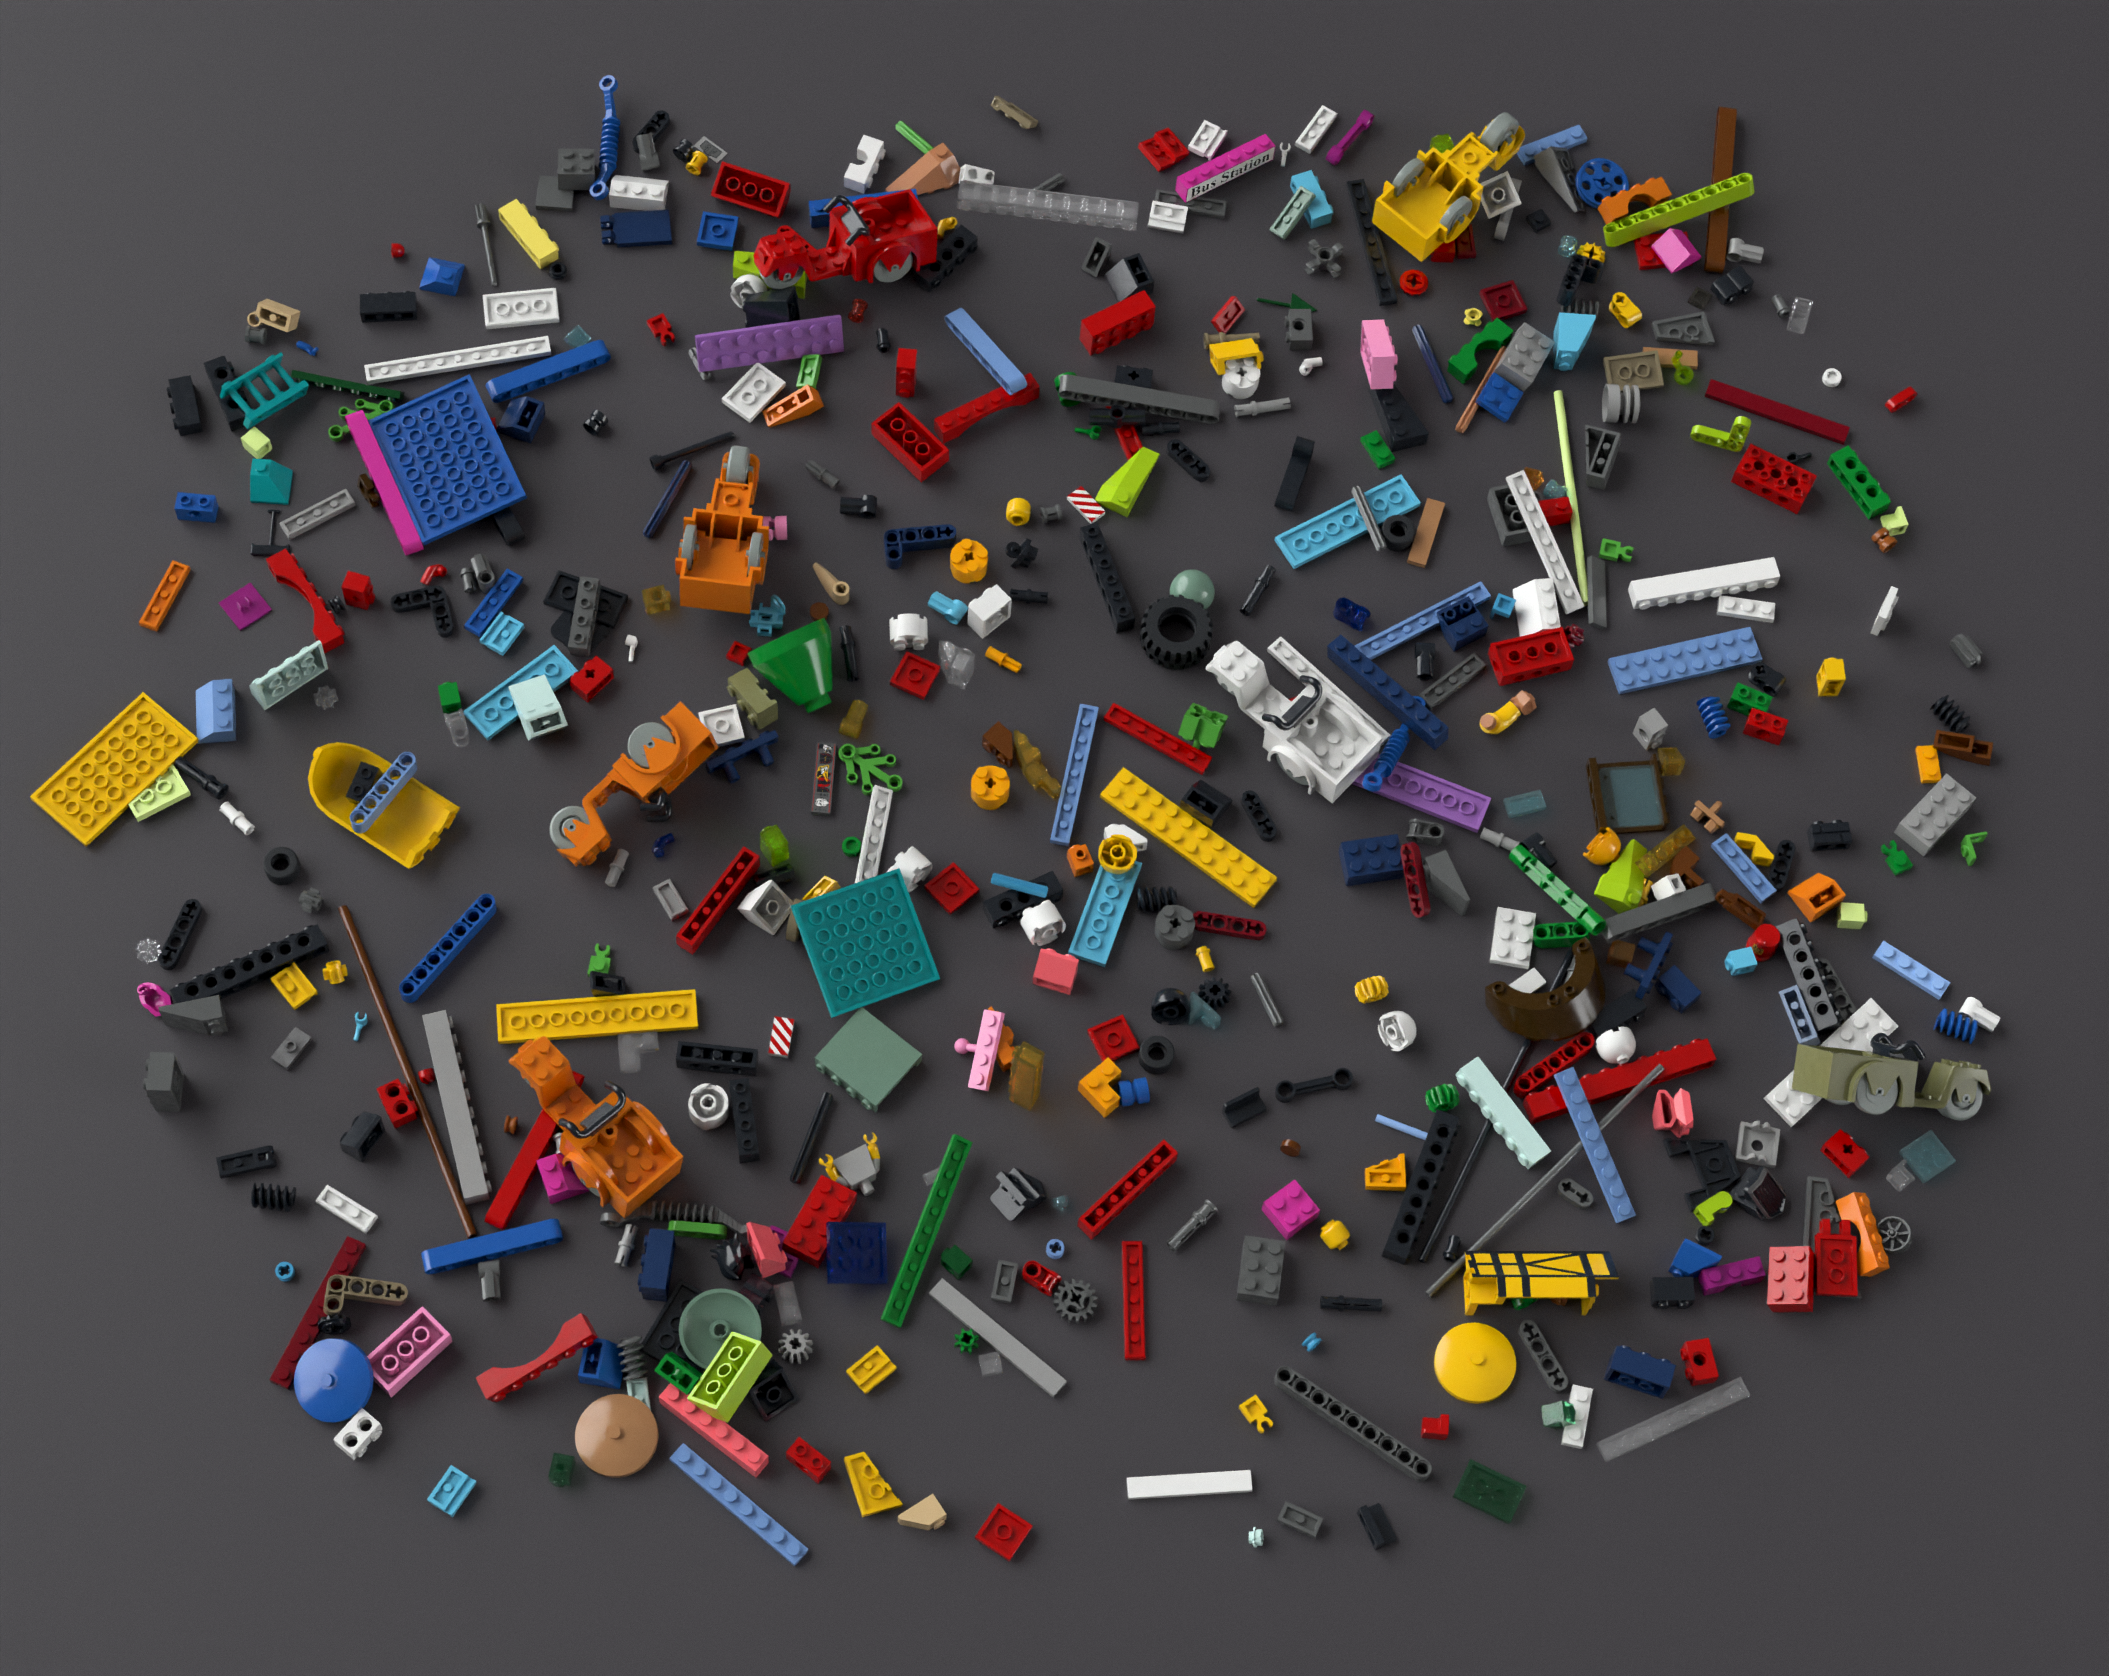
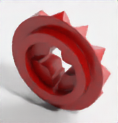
M1419 270L1405 271L1399 280L1400 288L1404 290V293H1409L1411 296L1415 294L1420 295L1428 287V278ZM1413 278H1415V281H1416V282H1415L1416 285H1415L1414 287H1412V284H1411L1412 281H1413Z

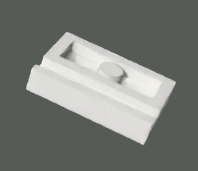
M1204 120L1188 145V150L1199 156H1205L1211 161L1226 137L1227 130L1224 131L1219 126Z
M1152 201L1148 228L1183 234L1188 207Z

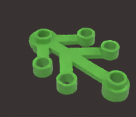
M362 398L355 401V407L358 411L373 410L369 414L364 413L367 420L395 408V405L388 400H383L379 404L365 401ZM341 407L338 411L339 417L345 420L346 415L357 412L347 407ZM333 425L328 430L329 438L335 442L341 441L344 435L350 432L348 425L343 427Z
M844 744L839 748L838 756L840 760L846 763V781L849 785H855L858 782V775L854 772L853 762L860 766L863 781L862 793L864 795H871L873 790L869 773L886 783L887 788L893 790V792H897L902 788V778L900 776H889L875 767L879 765L895 766L896 757L893 754L871 759L860 757L866 754H870L872 757L879 756L880 746L878 744L855 748L851 744ZM876 748L878 751L872 752L871 750ZM850 752L851 755L846 756L845 753ZM888 759L894 760L892 763L887 762ZM849 777H855L856 779L851 781ZM897 783L898 786H897V787H893V786H891V784ZM870 787L871 790L866 791L864 788Z

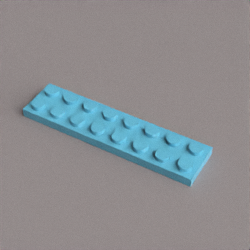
M1402 475L1364 492L1378 527L1382 526L1388 517L1404 515L1420 507L1421 504ZM1352 498L1276 536L1274 541L1292 568L1295 569L1369 531L1355 499Z

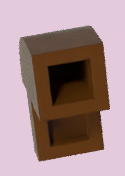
M1685 846L1675 856L1670 867V875L1679 874L1687 889L1701 886L1704 883V880L1693 871L1700 858Z

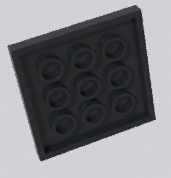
M680 1279L641 1344L644 1347L639 1351L644 1352L661 1362L665 1354L673 1352L704 1374L706 1369L695 1364L686 1355L679 1338V1322L684 1309L693 1298L703 1293V1291Z

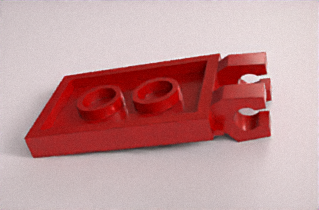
M1821 1219L1819 1221V1233L1815 1235L1816 1295L1857 1297L1856 1236L1850 1234V1220H1841L1839 1222V1234L1830 1233V1219Z

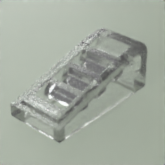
M1795 297L1787 330L1804 334L1813 301Z

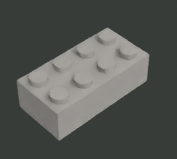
M1946 773L1899 823L1894 833L1924 857L1969 810L1976 797Z

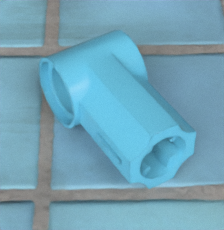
M937 591L931 595L928 602L930 608L943 614L947 621L955 625L960 622L968 610L967 605L957 599L953 601Z

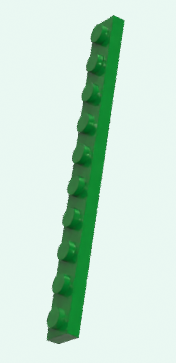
M954 1134L951 1137L880 1319L897 1328H900L973 1143L959 1135Z

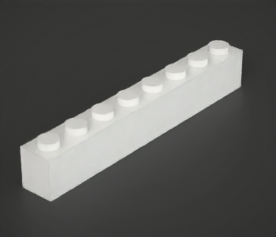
M1771 557L1634 580L1630 582L1628 592L1633 609L1640 608L1643 610L1650 606L1658 605L1661 607L1668 603H1683L1686 600H1701L1704 597L1710 596L1719 597L1722 594H1736L1745 590L1754 591L1763 587L1772 588L1777 585L1780 574L1775 558Z

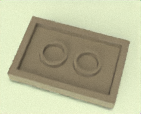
M1658 350L1603 358L1607 384H1618L1621 393L1624 385H1629L1630 389L1632 385H1638L1639 390L1664 386Z

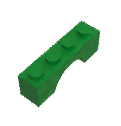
M1496 318L1493 322H1488L1481 333H1476L1469 344H1464L1457 355L1454 354L1450 357L1447 372L1464 384L1476 372L1478 364L1474 355L1484 349L1499 351L1502 346L1511 341L1513 330L1499 318Z

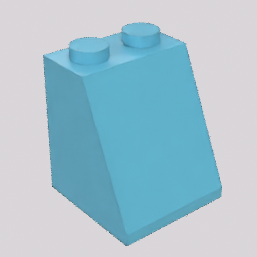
M1559 312L1554 328L1553 369L1561 371L1573 369L1590 337L1596 315Z

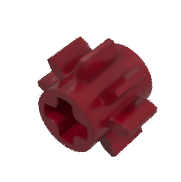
M1572 624L1571 627L1566 626L1563 629L1570 648L1573 649L1574 645L1580 646L1583 643L1584 630L1579 626Z

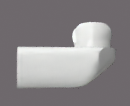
M1322 358L1305 359L1299 367L1301 375L1306 376L1310 374L1313 367L1322 366Z

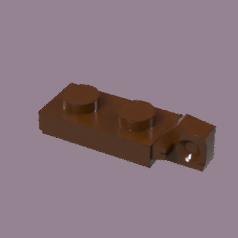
M1724 889L1716 893L1714 899L1754 930L1763 924L1766 913L1738 893L1733 894Z

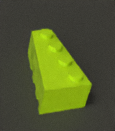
M735 251L733 278L738 279L740 276L751 274L759 277L764 282L754 263V252ZM805 271L801 278L792 285L796 286L798 298L801 299L805 298L807 279Z

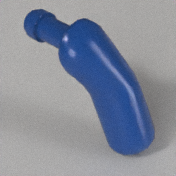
M298 341L296 343L297 348L305 350L311 356L316 355V352L319 351L318 347L313 348L305 342Z

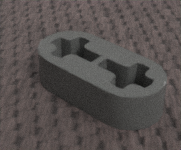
M1568 1178L1562 1179L1559 1182L1557 1193L1560 1197L1581 1210L1588 1209L1591 1206L1593 1196L1587 1189ZM1566 1185H1569V1190L1567 1192H1564V1187ZM1583 1196L1587 1197L1584 1203L1580 1202Z

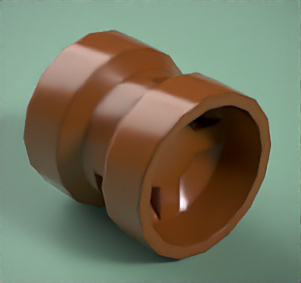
M1886 527L1881 528L1871 537L1872 541L1879 545V549L1883 553L1891 550L1898 542L1889 535Z

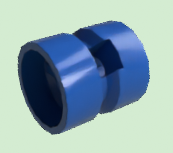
M1146 1077L1134 1079L1132 1083L1129 1080L1117 1082L1118 1095L1121 1097V1107L1131 1106L1134 1102L1138 1104L1150 1102Z

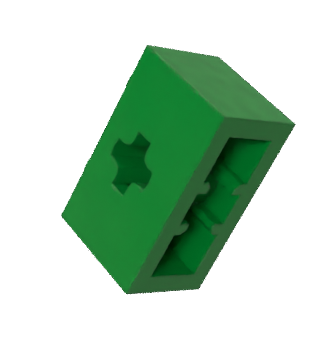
M673 1352L665 1354L654 1370L686 1395L691 1393L703 1375Z

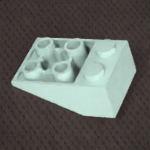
M545 674L508 687L528 741L562 730L568 726L562 708Z

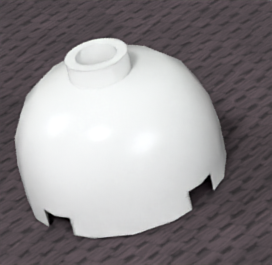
M747 274L740 276L732 284L730 295L734 303L742 308L743 301H745L749 294L767 291V286L759 277Z
M1392 1011L1380 1017L1381 1024L1378 1025L1379 1035L1386 1046L1390 1044L1393 1047L1391 1050L1401 1051L1413 1043L1416 1037V1025L1407 1013Z
M1618 1027L1620 1031L1613 1032L1612 1029L1608 1030L1596 1040L1597 1045L1595 1047L1598 1054L1608 1063H1626L1636 1049V1042L1631 1029L1628 1027Z

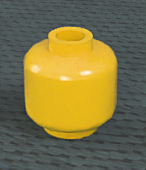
M1023 498L1011 499L1006 509L1007 520L1016 526L1026 524L1029 521L1031 513L1030 503Z
M1332 1219L1321 1228L1320 1237L1329 1249L1338 1248L1341 1250L1348 1244L1347 1239L1350 1237V1232L1341 1221H1334Z

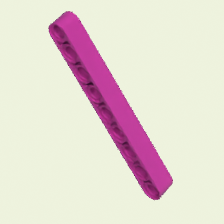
M359 410L346 415L345 420L368 473L374 482L376 491L404 554L408 556L424 550L422 541L364 411Z

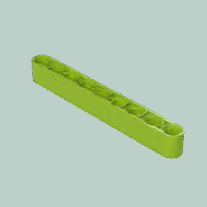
M1749 173L1739 174L1608 223L1603 227L1605 243L1609 247H1616L1750 197L1755 192L1753 177Z

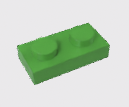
M820 354L803 355L796 384L798 390L807 384L816 389L822 363Z

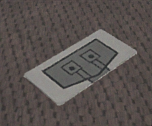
M705 136L694 145V147L716 163L727 154V152Z

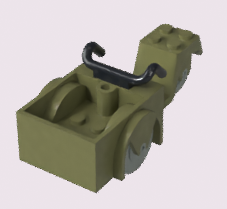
M1877 1033L1872 1037L1870 1046L1873 1048V1052L1806 1044L1797 1045L1792 1089L1822 1097L1836 1105H1847L1854 1102L1859 1110L1871 1115L1883 1114L1895 1104V1106L1936 1108L1943 1116L1962 1121L1973 1117L1981 1107L1983 1094L1990 1095L1991 1092L1988 1072L1986 1069H1982L1980 1064L1967 1061L1955 1062L1949 1059H1941V1062H1934L1922 1092H1916L1915 1084L1918 1062L1905 1059L1902 1053L1911 1048L1919 1060H1923L1926 1057L1925 1053L1918 1043L1913 1040H1907L1899 1046H1894L1885 1033Z

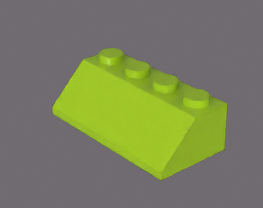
M732 1331L687 1399L710 1416L728 1423L769 1362L772 1354L761 1341Z

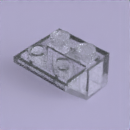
M940 640L938 661L948 683L965 690L974 673L975 654L969 649H961L955 646L952 642Z

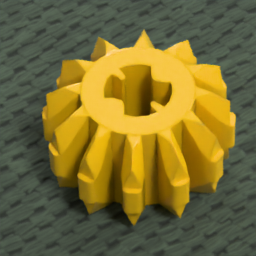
M1382 976L1368 977L1357 982L1354 987L1356 997H1358L1361 1003L1376 1002L1386 997L1389 993L1388 984Z

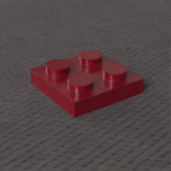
M1514 280L1481 289L1479 292L1492 322L1496 318L1502 321L1527 312V307Z

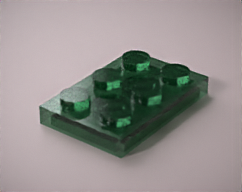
M1470 1459L1453 1498L1510 1524L1527 1486Z

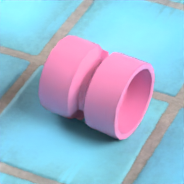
M763 516V526L775 527V530L769 529V541L773 538H776V540H787L786 516H776L774 519L771 516Z

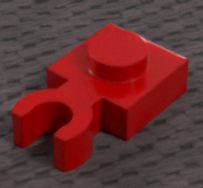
M663 313L647 320V325L655 338L661 336V344L663 346H666V338H670L672 342H675V336L670 332L672 327Z

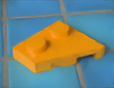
M1404 1153L1399 1154L1397 1158L1390 1161L1387 1159L1378 1165L1365 1168V1190L1405 1191Z

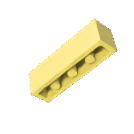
M515 199L498 209L501 222L540 269L559 259L558 245L554 241L551 242L546 230L538 226V221L534 216L531 217L523 203L520 204Z

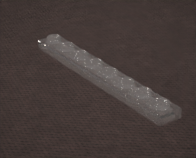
M1739 1377L1601 1440L1596 1445L1605 1462H1609L1748 1398L1750 1393L1742 1378Z

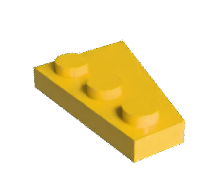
M865 1452L844 1457L843 1460L862 1517L902 1507L903 1503L899 1498H896L889 1484L885 1483Z

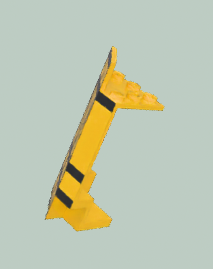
M1465 1251L1466 1271L1463 1276L1465 1315H1474L1478 1304H1503L1506 1298H1581L1582 1316H1586L1589 1309L1592 1308V1304L1595 1303V1298L1599 1295V1286L1595 1284V1279H1619L1609 1251Z

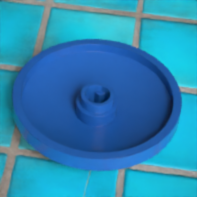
M344 1339L321 1340L309 1347L297 1364L294 1375V1388L297 1399L302 1408L317 1420L323 1422H342L351 1419L359 1410L365 1407L371 1396L374 1381L372 1366L367 1355L356 1344Z

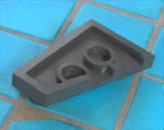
M1704 312L1652 321L1651 324L1657 341L1714 346L1715 343Z

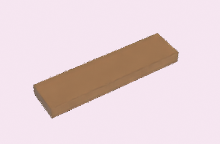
M1427 498L1407 563L1425 568L1445 503Z

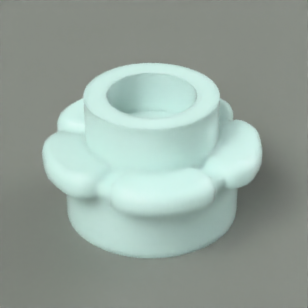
M1256 1527L1253 1528V1531H1249V1544H1253L1254 1548L1263 1546V1530L1256 1529Z

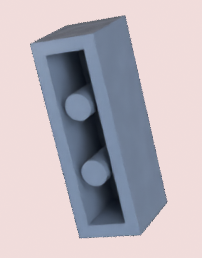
M1798 985L1779 991L1798 1043L1815 1046L1821 1044Z

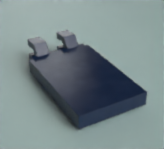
M669 210L614 213L612 216H600L601 229H613V231H601L602 244L617 243V248L672 244Z

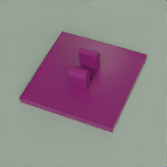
M248 583L219 602L221 608L240 631L272 611L251 583Z

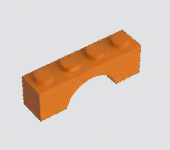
M1653 177L1647 180L1645 184L1640 185L1639 183L1628 191L1624 189L1618 192L1616 196L1605 197L1601 200L1602 203L1597 209L1605 223L1608 224L1626 217L1628 214V203L1642 202L1651 208L1667 202L1672 193L1662 177L1657 179Z
M1853 1192L1837 1200L1836 1204L1841 1220L1853 1222L1861 1235V1244L1857 1252L1859 1276L1872 1277L1889 1269L1888 1256L1884 1251L1882 1237L1878 1232L1876 1219L1872 1214L1870 1200L1866 1193Z

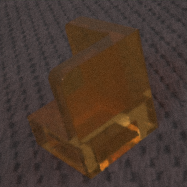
M1620 940L1611 942L1606 964L1626 969L1628 963L1631 964L1635 945Z

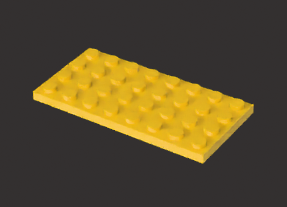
M142 692L37 789L30 798L87 847L129 807L128 804L144 789H149L156 782L155 779L160 775L163 776L168 771V768L172 764L174 765L179 757H183L192 749L199 740L148 695Z

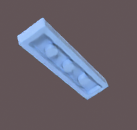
M1884 940L1872 957L1938 1000L1951 983Z

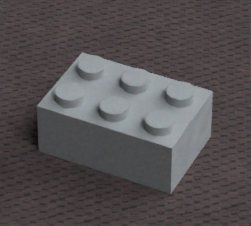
M1524 322L1516 330L1493 372L1524 392L1534 381L1555 342Z

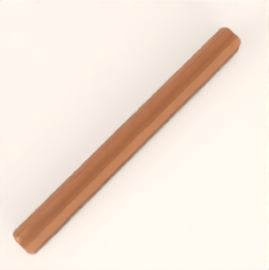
M1502 346L1457 423L1455 428L1457 432L1464 433L1480 406L1475 401L1507 347Z

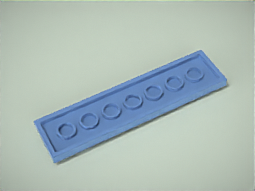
M1746 627L1609 658L1607 662L1620 695L1753 665L1761 662L1762 656L1751 627Z

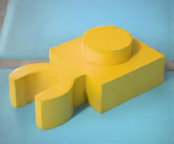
M1257 1395L1239 1405V1409L1250 1424L1256 1421L1257 1430L1261 1434L1264 1433L1261 1424L1266 1423L1270 1428L1273 1426L1272 1420L1264 1416L1268 1410Z

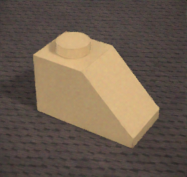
M931 1494L898 1515V1522L900 1525L929 1531L932 1528L938 1529L944 1525L947 1514L934 1494Z

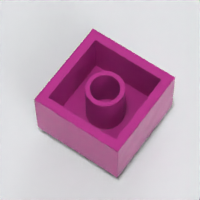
M1295 1179L1264 1201L1262 1206L1264 1214L1286 1241L1317 1219L1320 1212L1317 1205Z

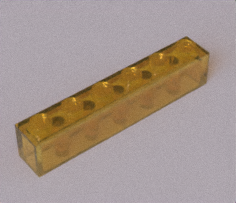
M1023 1041L1021 1046L1017 1045L1012 1053L1013 1059L1010 1069L1012 1072L1009 1077L1011 1080L1008 1092H1010V1101L1030 1111L1040 1096L1045 1052Z

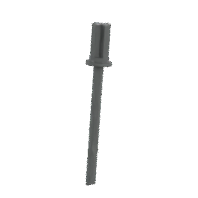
M480 203L475 205L478 220L476 225L477 228L482 229L491 284L497 286L487 230L491 226V222L488 220L486 205Z

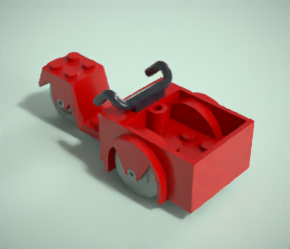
M911 189L879 197H864L852 203L843 195H837L823 208L826 213L830 212L829 239L826 248L807 252L795 231L790 230L760 238L754 252V263L767 286L773 289H783L794 285L801 278L804 271L810 281H818L838 275H843V277L851 275L855 282L867 279L869 283H873L874 275L878 281L888 283L902 278L910 270L911 266L918 272L921 265L936 262L938 228ZM839 202L843 204V206L835 207Z

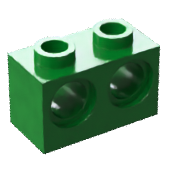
M1737 682L1727 708L1746 716L1749 715L1752 708L1767 712L1773 697Z

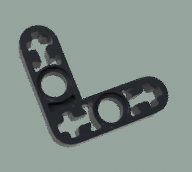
M437 585L403 592L391 598V607L396 613L431 607L438 635L447 638L453 634L454 627L445 590L441 586ZM438 592L439 597L436 598L434 593ZM415 596H422L424 598L420 603L413 601ZM397 601H401L402 606H398ZM438 608L446 610L443 615H437L435 612ZM445 620L447 627L446 631H443L441 621Z

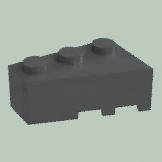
M1585 424L1586 486L1604 490L1621 446V433Z

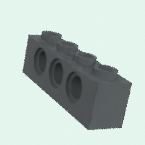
M580 576L568 642L570 655L590 656L601 593L599 578Z

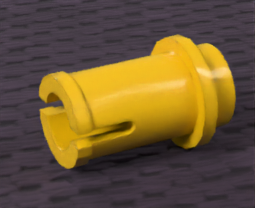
M1207 946L1197 948L1195 955L1200 960L1203 972L1213 970L1215 967L1209 954L1211 952Z

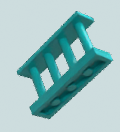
M281 352L277 355L269 356L264 363L232 382L227 381L221 387V399L230 395L246 413L243 425L247 429H250L307 393L309 384L305 380L300 383L295 382L280 365L283 358ZM274 368L290 388L285 392L280 391L266 372ZM259 377L275 397L270 401L266 400L251 381ZM245 386L258 401L260 407L255 410L251 409L236 390Z

